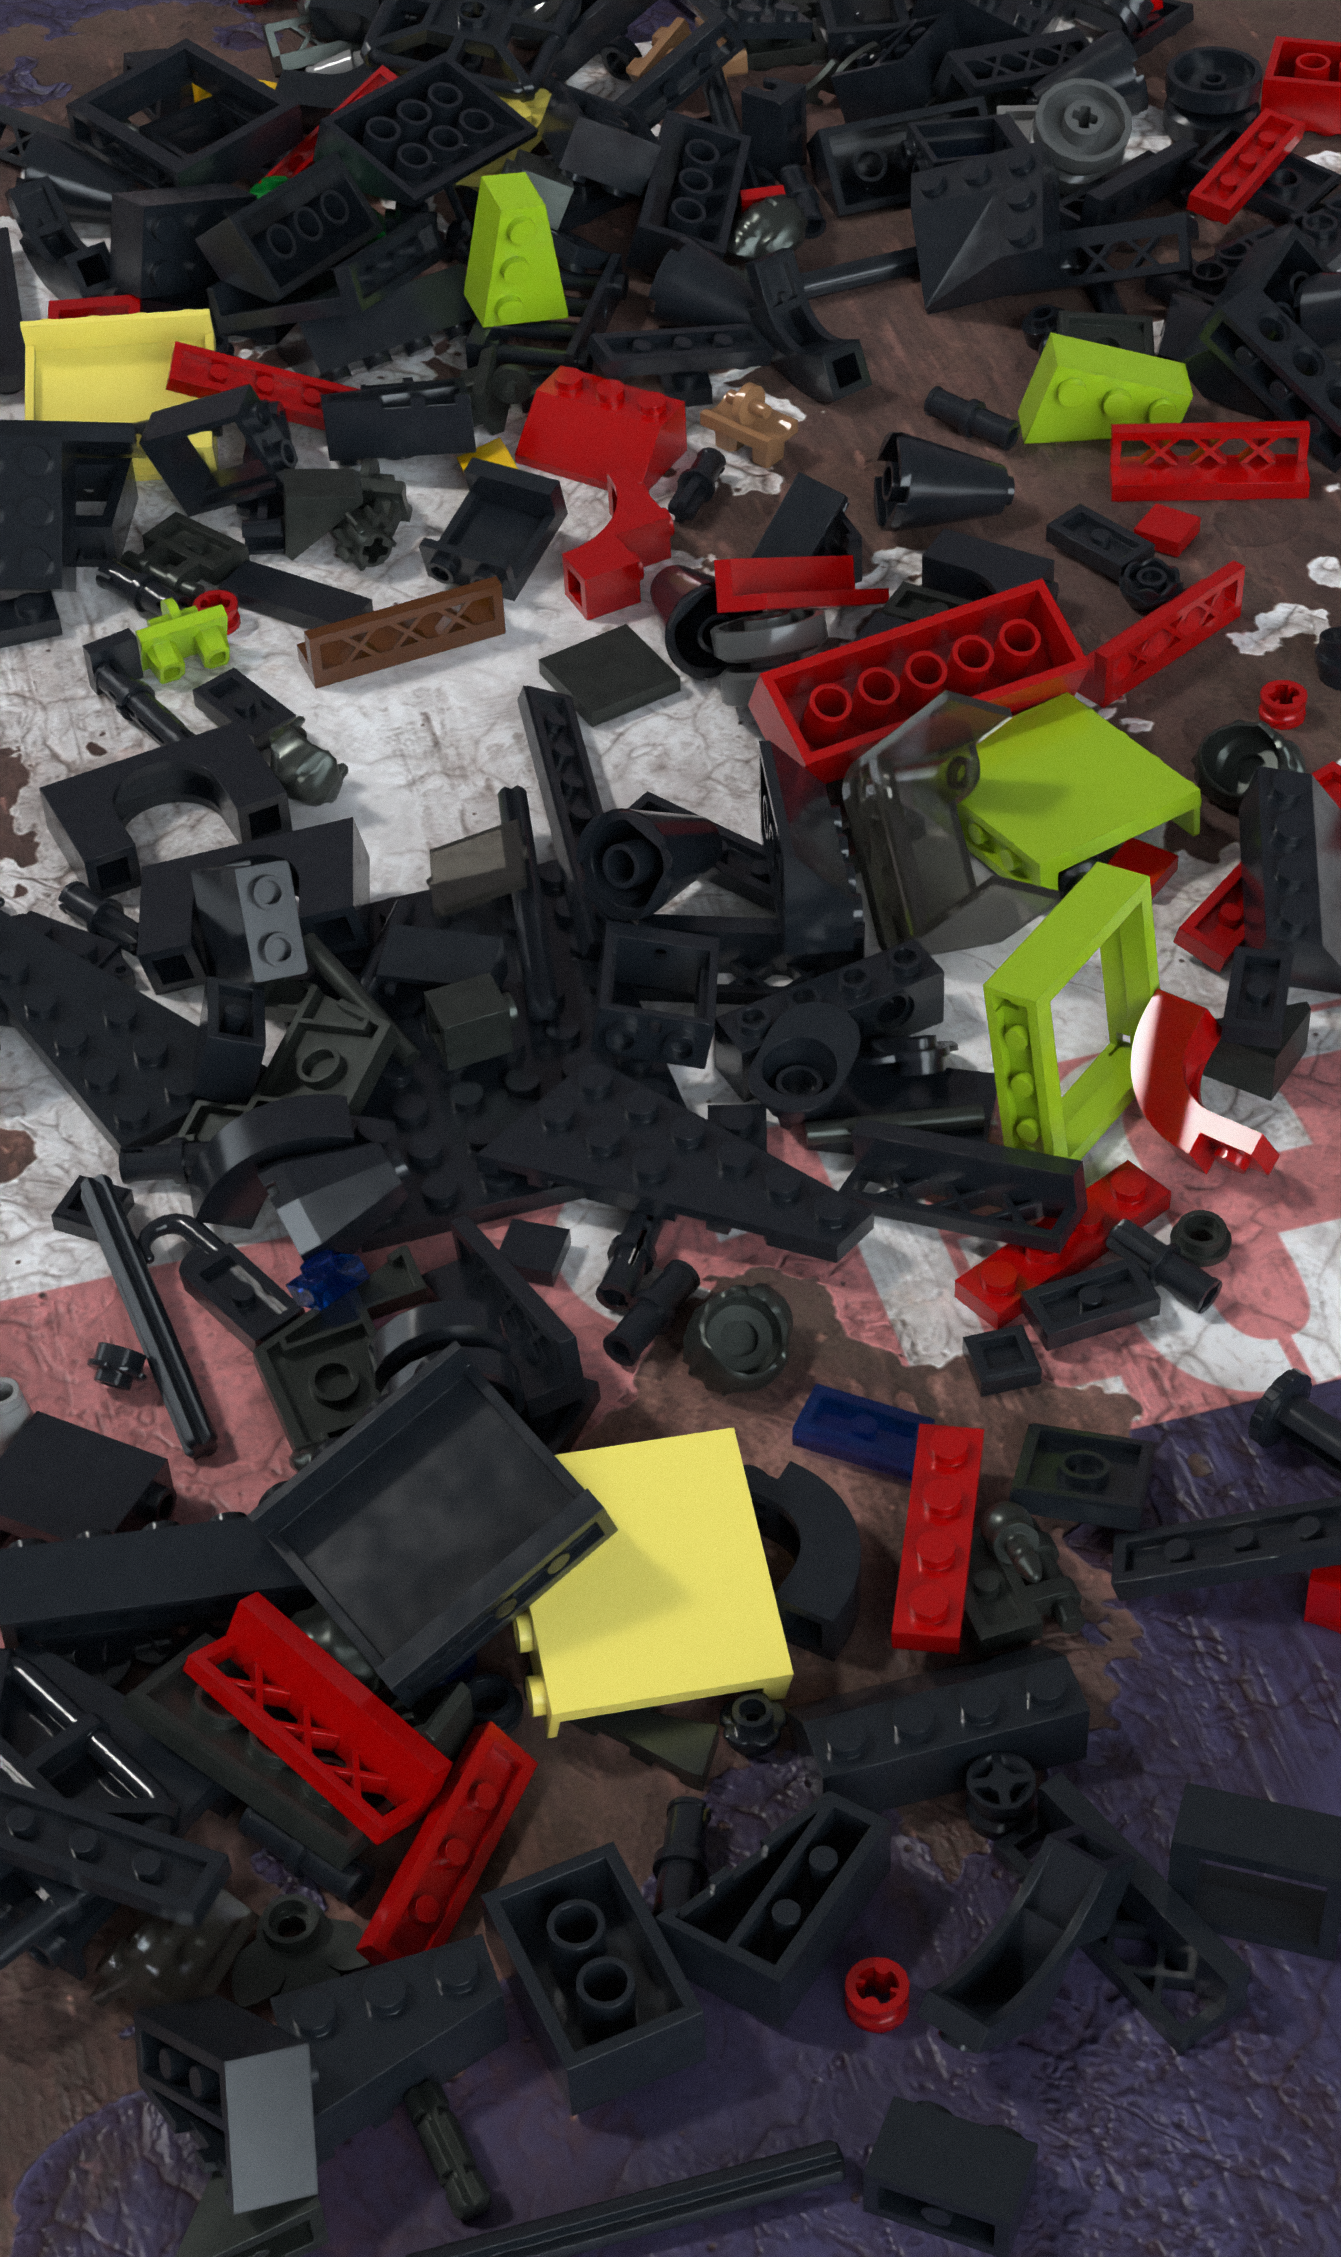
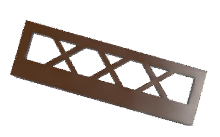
M494 576L304 631L305 642L297 644L299 662L315 689L505 634L502 584Z

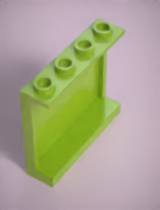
M1068 692L911 762L913 807L1040 909L1059 901V872L1169 820H1172L1193 837L1200 834V808L1202 806L1200 789L1192 781L1187 780L1165 764L1158 756L1150 753L1131 739L1125 732L1120 731L1098 715L1092 708L1087 707Z

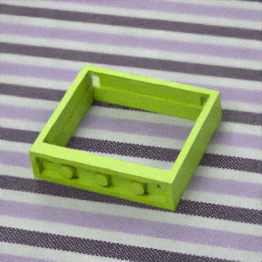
M1097 862L983 984L1004 1146L1081 1161L1136 1097L1131 1076L1132 1046L1142 1015L1156 989H1160L1150 876ZM1100 948L1110 1043L1061 1098L1050 1002ZM1123 1034L1130 1036L1131 1043L1123 1041Z

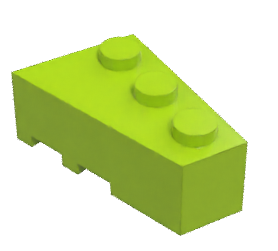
M526 172L481 176L464 296L483 328L569 318L546 205Z
M1051 332L1018 409L1024 444L1104 440L1111 439V424L1181 423L1193 398V393L1185 363Z

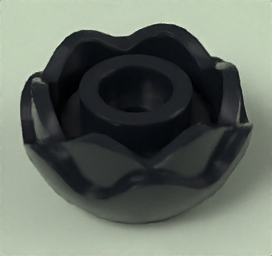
M1150 558L1142 563L1131 562L1126 567L1124 576L1121 575L1119 577V587L1122 596L1129 605L1143 613H1151L1166 602L1171 601L1172 598L1182 592L1184 582L1180 581L1179 569L1176 566L1167 565L1159 558Z

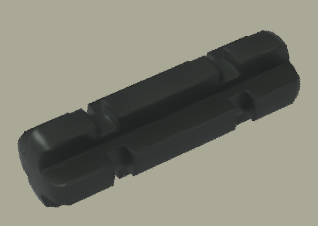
M428 2080L420 2086L410 2088L404 2096L406 2111L414 2129L418 2130L420 2134L419 2140L438 2182L447 2193L445 2197L454 2217L461 2221H468L476 2215L484 2214L492 2206L491 2191L482 2172L475 2165L477 2161L455 2113L451 2112L448 2107L450 2103L442 2085L437 2081Z

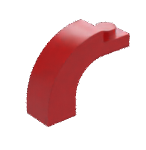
M1157 988L1139 1022L1131 1053L1133 1088L1145 1117L1178 1156L1205 1174L1208 1173L1213 1162L1216 1160L1223 1166L1241 1174H1245L1249 1167L1269 1176L1280 1154L1267 1138L1258 1131L1205 1109L1202 1104L1200 1092L1202 1074L1221 1038L1222 1027L1207 1008Z

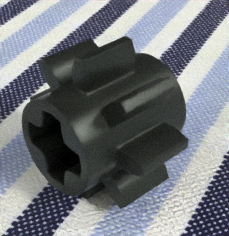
M366 505L363 510L356 509L352 513L346 512L345 518L338 523L337 529L332 532L340 542L335 551L346 564L353 562L360 571H364L366 566L375 567L383 564L390 556L392 547H395L397 544L388 534L395 526L384 513L377 515L369 505Z

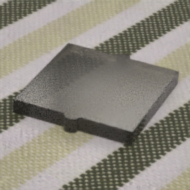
M518 819L429 850L431 877L426 880V883L432 891L433 912L437 918L527 887L525 860L529 858L530 853L524 845L522 825Z

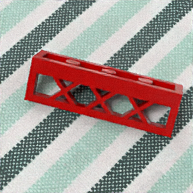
M1309 421L1111 424L1109 458L1111 501L1309 498L1310 477L1307 465L1310 438ZM1278 438H1297L1296 454H1274L1267 447ZM1228 439H1242L1249 445L1238 455H1225L1218 448ZM1143 440L1151 447L1141 456L1121 457L1122 441ZM1179 440H1193L1200 446L1189 456H1177L1169 449Z
M853 555L714 560L717 613L778 611L799 608H841L886 604L889 600V588L855 589Z
M1232 560L1086 655L1085 657L1090 664V668L1077 693L1105 708L1240 617L1245 566Z
M258 1591L238 1602L224 1637L191 1653L187 1657L183 1668L186 1674L377 1846L429 1813L435 1799L440 1794L453 1763ZM230 1658L250 1676V1681L227 1677L216 1665ZM263 1704L286 1708L297 1718L298 1724L275 1720L264 1710ZM312 1748L334 1751L346 1762V1768L324 1764L312 1753ZM361 1792L383 1795L396 1808L382 1816L362 1798Z

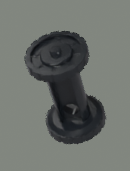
M1297 1368L1287 1370L1268 1387L1255 1407L1248 1427L1249 1438L1263 1448H1267L1285 1437L1341 1474V1421L1308 1401L1312 1389L1310 1376Z

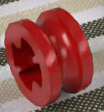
M212 590L200 594L193 602V606L195 605L198 611L222 604L228 616L227 635L239 628L241 619L237 611L239 607L238 601L234 594L225 590Z
M1275 680L1268 682L1260 691L1259 719L1274 729L1289 730L1298 727L1304 722L1306 717L1307 690L1295 681Z
M883 1957L863 1959L851 1967L845 1979V2009L848 2018L856 2027L867 2032L884 2033L894 2030L904 2022L909 2013L910 1981L906 1971L898 1963ZM874 1986L880 1994L890 1992V2001L880 2004L874 1996L865 1998V1989Z

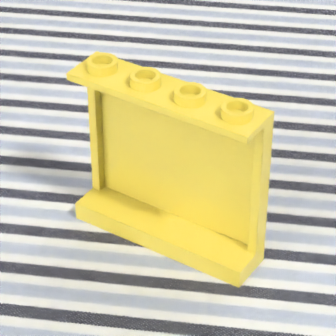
M184 309L168 312H137L124 315H91L79 318H46L35 321H20V328L25 343V420L133 423L149 420L152 412L200 399L165 389L175 341L216 351V338L210 309ZM203 431L187 436L211 473L218 471V437H213L212 431ZM147 455L146 458H132L136 481L163 480Z
M734 1427L554 1455L584 1490L588 1489L602 1504L618 1531L512 1621L517 1651L519 1654L529 1652L534 1674L525 1677L529 1711L532 1717L542 1716L547 1739L557 1737L560 1722L754 1689L756 1692L766 1694L769 1697V1701L785 1699L794 1673Z

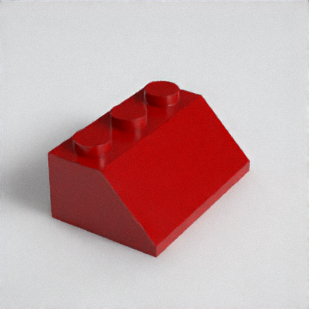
M560 365L536 389L515 452V463L607 491V472L625 467L638 483H644L649 491L687 451L685 401L665 396L660 392L647 391L623 384L615 379H606L585 373L577 368Z

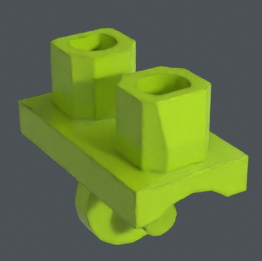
M173 597L161 600L162 616L147 620L148 627L135 631L142 671L151 669L161 684L179 680L185 674L183 658L198 654L204 668L209 669L226 665L230 661V648L227 639L228 616L222 604L198 611L195 605L180 610Z

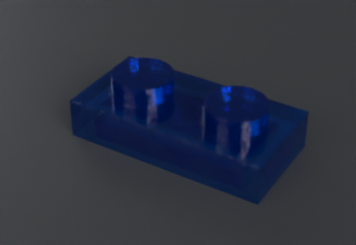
M816 1383L792 1428V1443L797 1447L912 1482L919 1424L935 1425V1419Z

